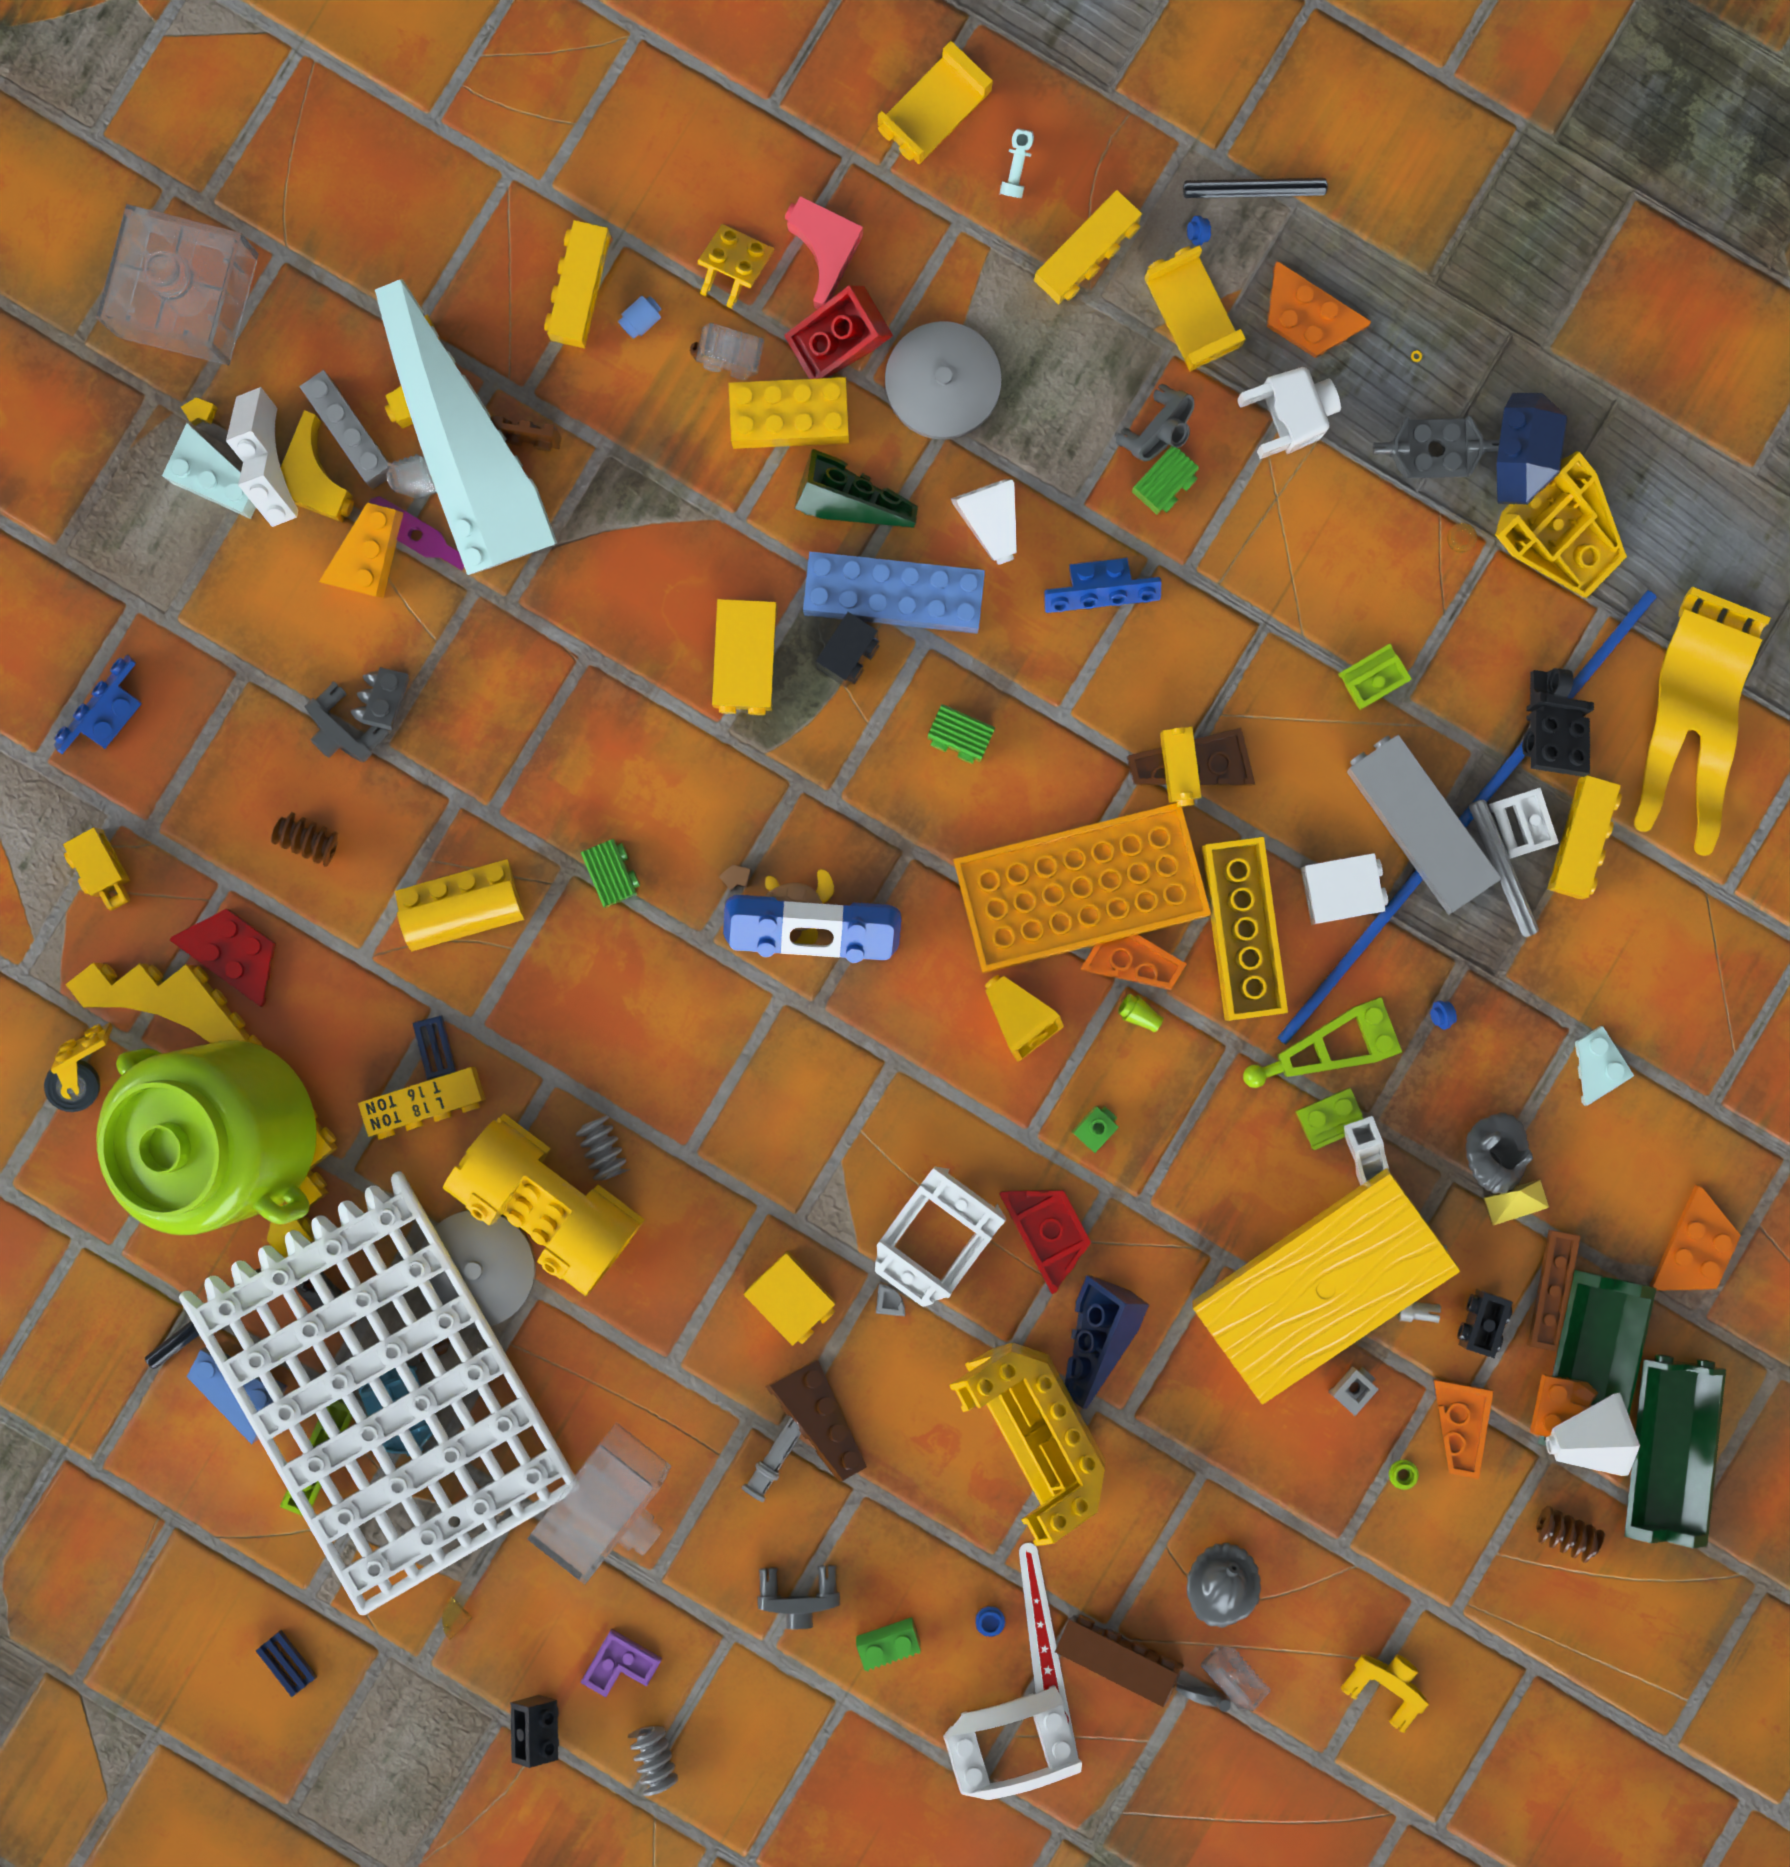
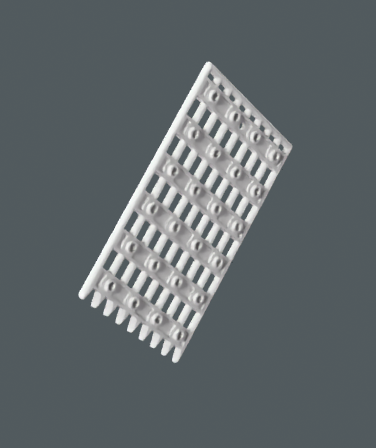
M401 1171L395 1172L391 1177L394 1197L390 1198L378 1186H370L366 1189L365 1200L368 1212L364 1213L349 1200L341 1202L338 1207L341 1227L337 1228L325 1216H316L311 1224L315 1239L313 1243L306 1239L299 1231L292 1230L288 1232L285 1236L288 1257L284 1258L269 1245L260 1248L258 1257L261 1272L257 1273L245 1261H236L231 1268L235 1287L230 1288L222 1279L213 1275L208 1277L204 1284L208 1302L203 1303L191 1291H183L179 1295L183 1307L360 1615H366L573 1494L580 1488V1484ZM416 1219L430 1244L415 1253L400 1230V1227ZM388 1234L403 1260L389 1268L385 1265L374 1245L375 1241ZM363 1249L377 1275L363 1283L360 1282L347 1257ZM335 1264L350 1288L349 1291L334 1298L320 1274ZM443 1271L446 1272L459 1295L444 1305L429 1279ZM310 1279L324 1304L310 1313H307L294 1290V1287ZM419 1286L433 1310L419 1319H416L403 1296L404 1293ZM283 1294L297 1320L281 1329L267 1303ZM390 1301L394 1303L406 1324L405 1327L391 1335L376 1310ZM256 1309L270 1335L254 1344L240 1318ZM364 1316L367 1317L380 1340L365 1350L350 1324ZM473 1322L488 1348L474 1356L471 1355L458 1332ZM227 1325H230L244 1349L227 1359L213 1334ZM338 1331L353 1357L339 1365L336 1364L323 1341ZM447 1337L461 1360L460 1364L448 1371L445 1370L432 1347ZM313 1346L327 1371L313 1380H310L297 1357V1354ZM419 1353L423 1354L435 1375L434 1379L422 1386H419L406 1363L407 1360ZM286 1361L300 1387L284 1396L270 1370ZM396 1368L409 1393L393 1402L379 1376ZM504 1374L517 1397L516 1400L503 1407L500 1406L488 1385V1382ZM260 1377L273 1402L257 1411L243 1385ZM367 1383L370 1384L383 1407L368 1417L353 1391ZM477 1389L491 1414L475 1423L462 1397ZM341 1398L356 1422L342 1432L339 1431L326 1408ZM451 1404L465 1429L449 1438L435 1413ZM316 1413L329 1439L313 1447L299 1422ZM425 1419L438 1445L422 1453L409 1428ZM533 1425L546 1450L530 1458L517 1434ZM287 1429L290 1430L303 1453L288 1463L273 1437ZM396 1435H399L412 1460L398 1468L395 1467L383 1446L384 1442ZM505 1441L508 1442L520 1464L504 1474L491 1449ZM372 1450L386 1474L372 1483L368 1482L356 1461L358 1457ZM481 1456L494 1481L480 1489L477 1488L465 1467V1464ZM344 1465L359 1489L345 1499L342 1498L329 1475ZM454 1471L468 1496L451 1504L438 1480ZM562 1477L566 1484L550 1493L546 1486ZM319 1481L332 1506L316 1515L303 1489ZM428 1486L441 1511L425 1520L412 1495ZM536 1492L539 1500L524 1508L520 1501ZM402 1502L415 1527L401 1535L397 1533L385 1512ZM510 1507L513 1515L497 1523L494 1516ZM452 1516H457L460 1519V1524L456 1527L449 1524V1519ZM375 1517L388 1542L372 1551L359 1526ZM484 1523L487 1530L471 1539L468 1531ZM346 1533L350 1535L362 1558L348 1566H345L332 1543ZM457 1538L461 1545L445 1554L441 1547ZM431 1554L435 1561L418 1569L415 1562ZM404 1569L408 1576L392 1585L388 1578ZM378 1585L382 1592L365 1601L362 1593Z

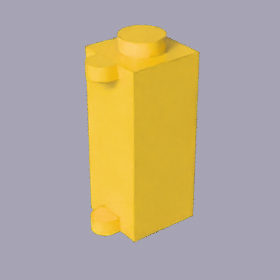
M1181 727L1163 730L1160 733L1169 803L1176 802L1177 807L1195 805L1194 800L1201 798L1193 728Z

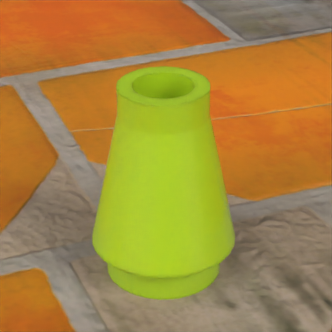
M1128 994L1118 1009V1014L1122 1016V1020L1147 1028L1152 1032H1156L1163 1022V1017L1158 1015L1139 995Z

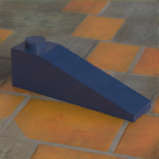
M1091 1275L1086 1276L1076 1301L1075 1312H1079L1077 1327L1072 1329L1071 1339H1074L1075 1342L1073 1356L1068 1359L1065 1386L1073 1401L1082 1409L1088 1408L1139 1331L1149 1307L1148 1303L1130 1290Z

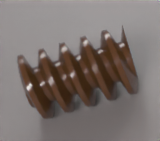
M293 812L287 818L281 817L273 829L271 843L276 845L280 842V846L283 849L291 847L292 853L295 854L302 851L303 858L308 859L312 857L313 862L317 864L323 861L324 867H327L338 845V832L334 831L330 837H326L327 827H323L319 832H316L317 823L312 822L306 828V818L302 817L295 823V813Z
M1546 1506L1541 1511L1536 1526L1539 1533V1543L1543 1544L1547 1538H1550L1549 1547L1553 1549L1559 1542L1561 1543L1560 1552L1563 1554L1570 1547L1571 1557L1574 1559L1582 1552L1581 1561L1583 1563H1587L1591 1557H1594L1599 1552L1605 1537L1603 1530L1596 1531L1594 1526L1585 1525V1522L1581 1520L1575 1521L1574 1517L1570 1515L1564 1516L1559 1510L1553 1511L1550 1506Z

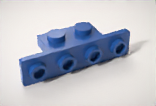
M1122 558L1069 564L1072 587L1047 589L1044 591L1045 612L1051 613L1158 601L1161 599L1162 583L1160 577L1132 580L1128 559Z
M127 654L124 659L119 658L115 661L110 669L112 674L105 682L101 680L94 687L91 693L93 697L87 704L82 703L73 714L75 719L68 728L63 726L54 738L56 741L54 746L58 752L63 754L80 732L105 749L140 707L141 701L119 686L136 664L130 655Z

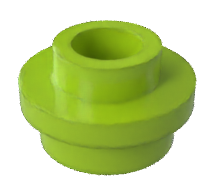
M1401 1459L1395 1461L1390 1466L1388 1476L1390 1482L1396 1488L1407 1490L1417 1483L1419 1473L1417 1467L1411 1461ZM1402 1469L1408 1471V1475L1404 1479L1398 1477V1473Z

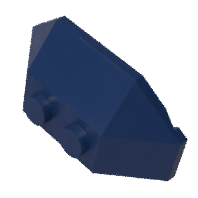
M1512 393L1504 407L1497 456L1498 504H1529L1534 499V496L1542 491L1560 473L1567 416L1543 393Z

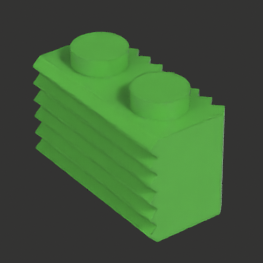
M1171 446L1133 487L1132 493L1156 515L1162 510L1167 513L1178 501L1175 495L1182 488L1187 491L1197 481L1198 478L1195 474L1199 467L1180 449Z
M941 704L927 739L932 741L930 744L932 747L946 752L948 748L958 752L957 757L973 764L975 760L981 762L995 727Z
M611 839L581 852L603 907L607 908L638 894L636 888L640 886L635 871H628L625 860H628L629 857L623 843L617 845L616 840Z
M912 1617L856 1636V1647L863 1668L867 1672L870 1668L874 1670L875 1666L880 1668L881 1664L885 1666L886 1663L891 1664L892 1660L897 1662L898 1659L908 1658L909 1655L914 1656L915 1653L919 1654L921 1651L920 1639Z

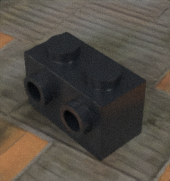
M1476 1289L1475 1295L1471 1294L1467 1302L1466 1310L1469 1313L1466 1322H1462L1459 1327L1457 1339L1460 1341L1458 1345L1495 1359L1496 1353L1499 1352L1503 1343L1502 1334L1505 1325L1509 1322L1512 1315L1511 1306L1513 1302Z
M537 1695L510 1702L512 1763L532 1768L557 1761L559 1747V1711L557 1700Z

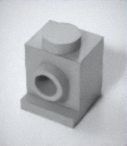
M1352 1366L1334 1388H1331L1328 1392L1356 1416L1379 1389L1372 1384L1375 1378L1363 1367L1358 1371ZM1353 1382H1357V1391L1350 1392V1385Z

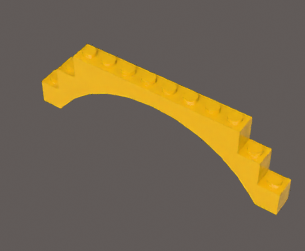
M93 962L65 984L83 1008L121 1007L148 1012L181 1024L210 1043L237 1040L263 1047L257 1037L254 1035L249 1036L245 1031L243 1019L236 1012L231 1013L226 1007L227 999L218 989L213 990L207 983L209 977L200 966L195 967L194 965L185 964L167 980L162 982L163 975L154 965L149 966L148 964L139 963L116 981L115 979L118 976L108 964L104 965L103 963ZM314 1110L315 1121H316V1119L318 1118V1115H317V1113H316L315 1110ZM317 1121L313 1161L304 1181L299 1187L309 1201V1208L328 1194V1191L324 1188L327 1186L325 1180L319 1173H313L311 1169L338 1149L334 1143L336 1141L334 1134L327 1127L322 1128ZM285 1201L283 1204H281V1205H279V1206H283V1205H286V1204H288V1203ZM305 1217L286 1224L271 1222L266 1240L286 1258L288 1253L285 1236L288 1232L296 1230L311 1243L315 1241L311 1225L312 1221Z

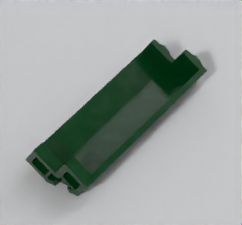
M1575 1270L1552 1376L1588 1382L1598 1392L1591 1406L1613 1394L1620 1393L1627 1413L1630 1415L1657 1288ZM1539 1435L1538 1444L1546 1446V1437Z
M1656 1354L1655 1359H1643L1635 1432L1640 1447L1631 1469L1624 1537L1648 1543L1670 1542L1690 1548L1708 1546L1726 1369L1715 1367L1714 1361L1697 1359V1364L1674 1361L1672 1356Z

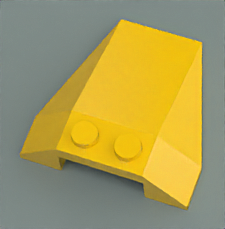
M1579 451L1561 460L1560 473L1542 491L1536 494L1529 504H1509L1501 512L1495 536L1513 557L1583 598H1587L1627 557L1598 475Z

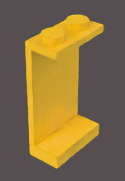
M950 41L943 48L942 58L887 114L883 111L878 114V130L887 140L893 139L900 146L899 150L909 161L914 159L920 165L992 91L993 80Z
M1200 245L1193 249L1190 246L1184 247L1174 254V258L1168 261L1159 259L1148 266L1149 270H1147L1144 278L1190 372L1242 347L1246 340L1241 329L1235 331L1199 258L1202 252Z
M717 599L712 705L714 708H719V713L736 714V709L748 710L750 715H765L766 711H772L775 620L777 618L776 602Z

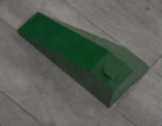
M815 449L811 450L797 491L796 510L820 519L915 527L917 505L889 488L882 490L877 488L870 482L871 478L864 473L860 477L846 469L848 464L844 461Z

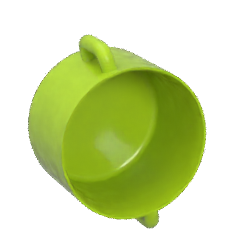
M237 1040L219 1041L167 1053H161L151 1048H142L127 1051L118 1056L116 1067L121 1077L108 1092L100 1111L96 1135L97 1153L102 1174L111 1193L133 1218L163 1233L196 1235L210 1232L259 1214L272 1223L286 1224L303 1218L308 1213L309 1201L299 1187L304 1181L314 1157L316 1146L315 1114L302 1081L283 1059L260 1045ZM285 1201L288 1203V1204H286V1205L279 1206V1205L283 1204Z

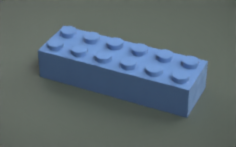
M809 551L803 612L807 616L843 619L847 612H850L864 622L978 634L985 570Z

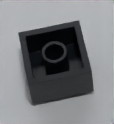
M847 612L817 658V669L846 688L850 682L855 685L864 671L863 662L866 658L871 660L880 647L878 630L850 612Z

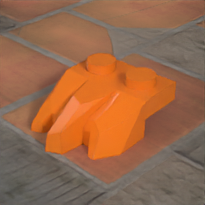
M1542 1374L1530 1432L1535 1435L1550 1436L1555 1426L1590 1408L1598 1392L1588 1382Z

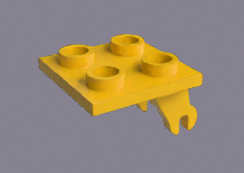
M721 224L698 259L699 265L708 268L700 294L705 297L707 296L717 271L735 279L727 302V307L733 309L742 286L752 287L773 254L774 248Z

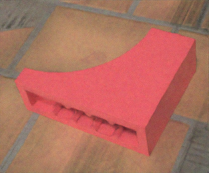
M800 196L796 204L791 203L785 219L788 220V231L796 235L807 245L817 262L819 284L813 302L814 308L819 309L832 299L863 237V227Z

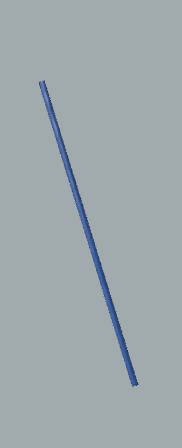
M1646 591L1573 680V686L1567 698L1573 699L1653 603L1657 598L1653 592ZM1522 742L1472 803L1478 800H1485L1487 803L1523 760L1525 755L1522 750ZM1469 806L1459 817L1465 828L1474 819ZM1417 870L1414 871L1388 905L1385 906V911L1380 912L1277 1037L1279 1041L1286 1045L1417 888L1423 880Z

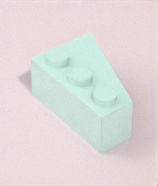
M186 423L162 476L174 485L249 519L252 518L256 509L255 505L238 486L241 472L195 429Z

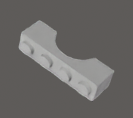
M324 370L299 386L363 480L372 490L396 474L382 451L358 420L340 390Z

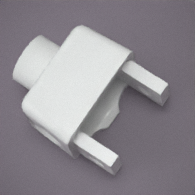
M1305 367L1270 376L1263 385L1242 392L1237 399L1240 408L1265 399L1280 438L1262 444L1257 450L1260 459L1284 450L1287 454H1290L1320 440L1330 426L1327 416L1341 410L1339 395L1332 380L1328 378L1314 384L1310 371Z

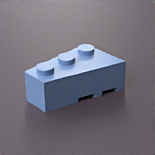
M207 1347L201 1349L186 1377L253 1444L259 1440L258 1436ZM225 1353L227 1359L231 1358L230 1355ZM260 1377L243 1385L257 1411L273 1402ZM275 1380L284 1394L287 1385Z

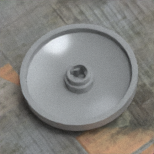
M943 321L924 324L906 334L893 349L885 372L886 394L897 418L915 433L932 439L946 440L962 437L980 427L989 418L998 402L1001 389L999 361L990 344L979 333L967 326Z
M469 1210L456 1213L434 1227L490 1326L505 1321L522 1307L534 1285L536 1260L532 1245L520 1227L513 1226L504 1215H501L492 1225H488L484 1221L473 1217ZM427 1239L424 1240L421 1249L430 1245ZM445 1271L429 1279L443 1305L459 1296ZM473 1322L472 1324L466 1326L465 1328H477V1327H476L475 1323Z

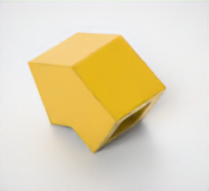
M197 397L181 406L188 420L194 426L201 422L211 425L218 409L214 404Z

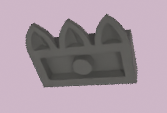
M380 667L379 671L363 675L366 683L373 687V689H365L357 693L358 698L367 706L357 707L351 710V714L363 724L393 730L409 682V676L406 673Z

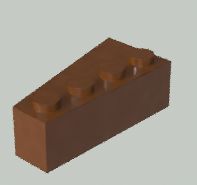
M1079 1614L1078 1617L1073 1615L1068 1620L1055 1653L1162 1707L1165 1706L1183 1670V1664L1151 1651L1138 1642H1131L1112 1629H1102L1094 1625L1095 1621L1084 1615Z

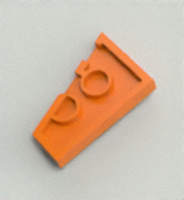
M1137 934L1095 945L1082 965L1081 970L1172 990L1187 963Z
M1433 1379L1448 1471L1450 1474L1479 1479L1493 1390Z

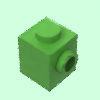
M1094 1106L1071 1132L1090 1150L1096 1153L1119 1128L1114 1123L1117 1117L1105 1106L1101 1110Z

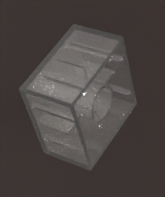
M126 204L96 319L118 338L230 366L259 254L242 233Z
M616 1422L577 1471L575 1478L555 1504L550 1506L527 1540L584 1585L617 1543L628 1551L633 1547L634 1551L643 1556L663 1531L657 1523L652 1522L655 1516L647 1511L645 1507L662 1487L671 1465Z

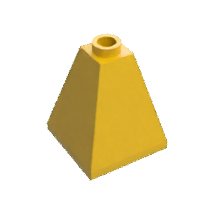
M997 975L986 983V994L1008 1047L1017 1062L1021 1061L1064 1027L1060 1016L1055 1010L1005 976L1000 977Z

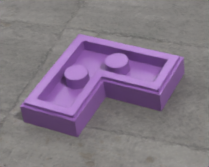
M611 1629L580 1683L604 1697H607L620 1672L647 1686L662 1658Z

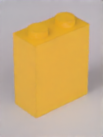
M788 1251L743 1294L792 1346L797 1341L803 1344L814 1333L811 1328L819 1320L823 1324L835 1313L832 1307L836 1304V1301Z

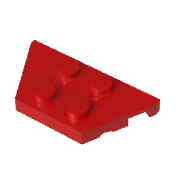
M224 909L170 938L172 943L258 1006H264L266 1002L267 981L270 980L271 974L270 964L271 959L274 957L276 943L229 909Z
M1064 1190L999 1192L1051 1294L1056 1293L1063 1280L1072 1271L1078 1259L1091 1244Z

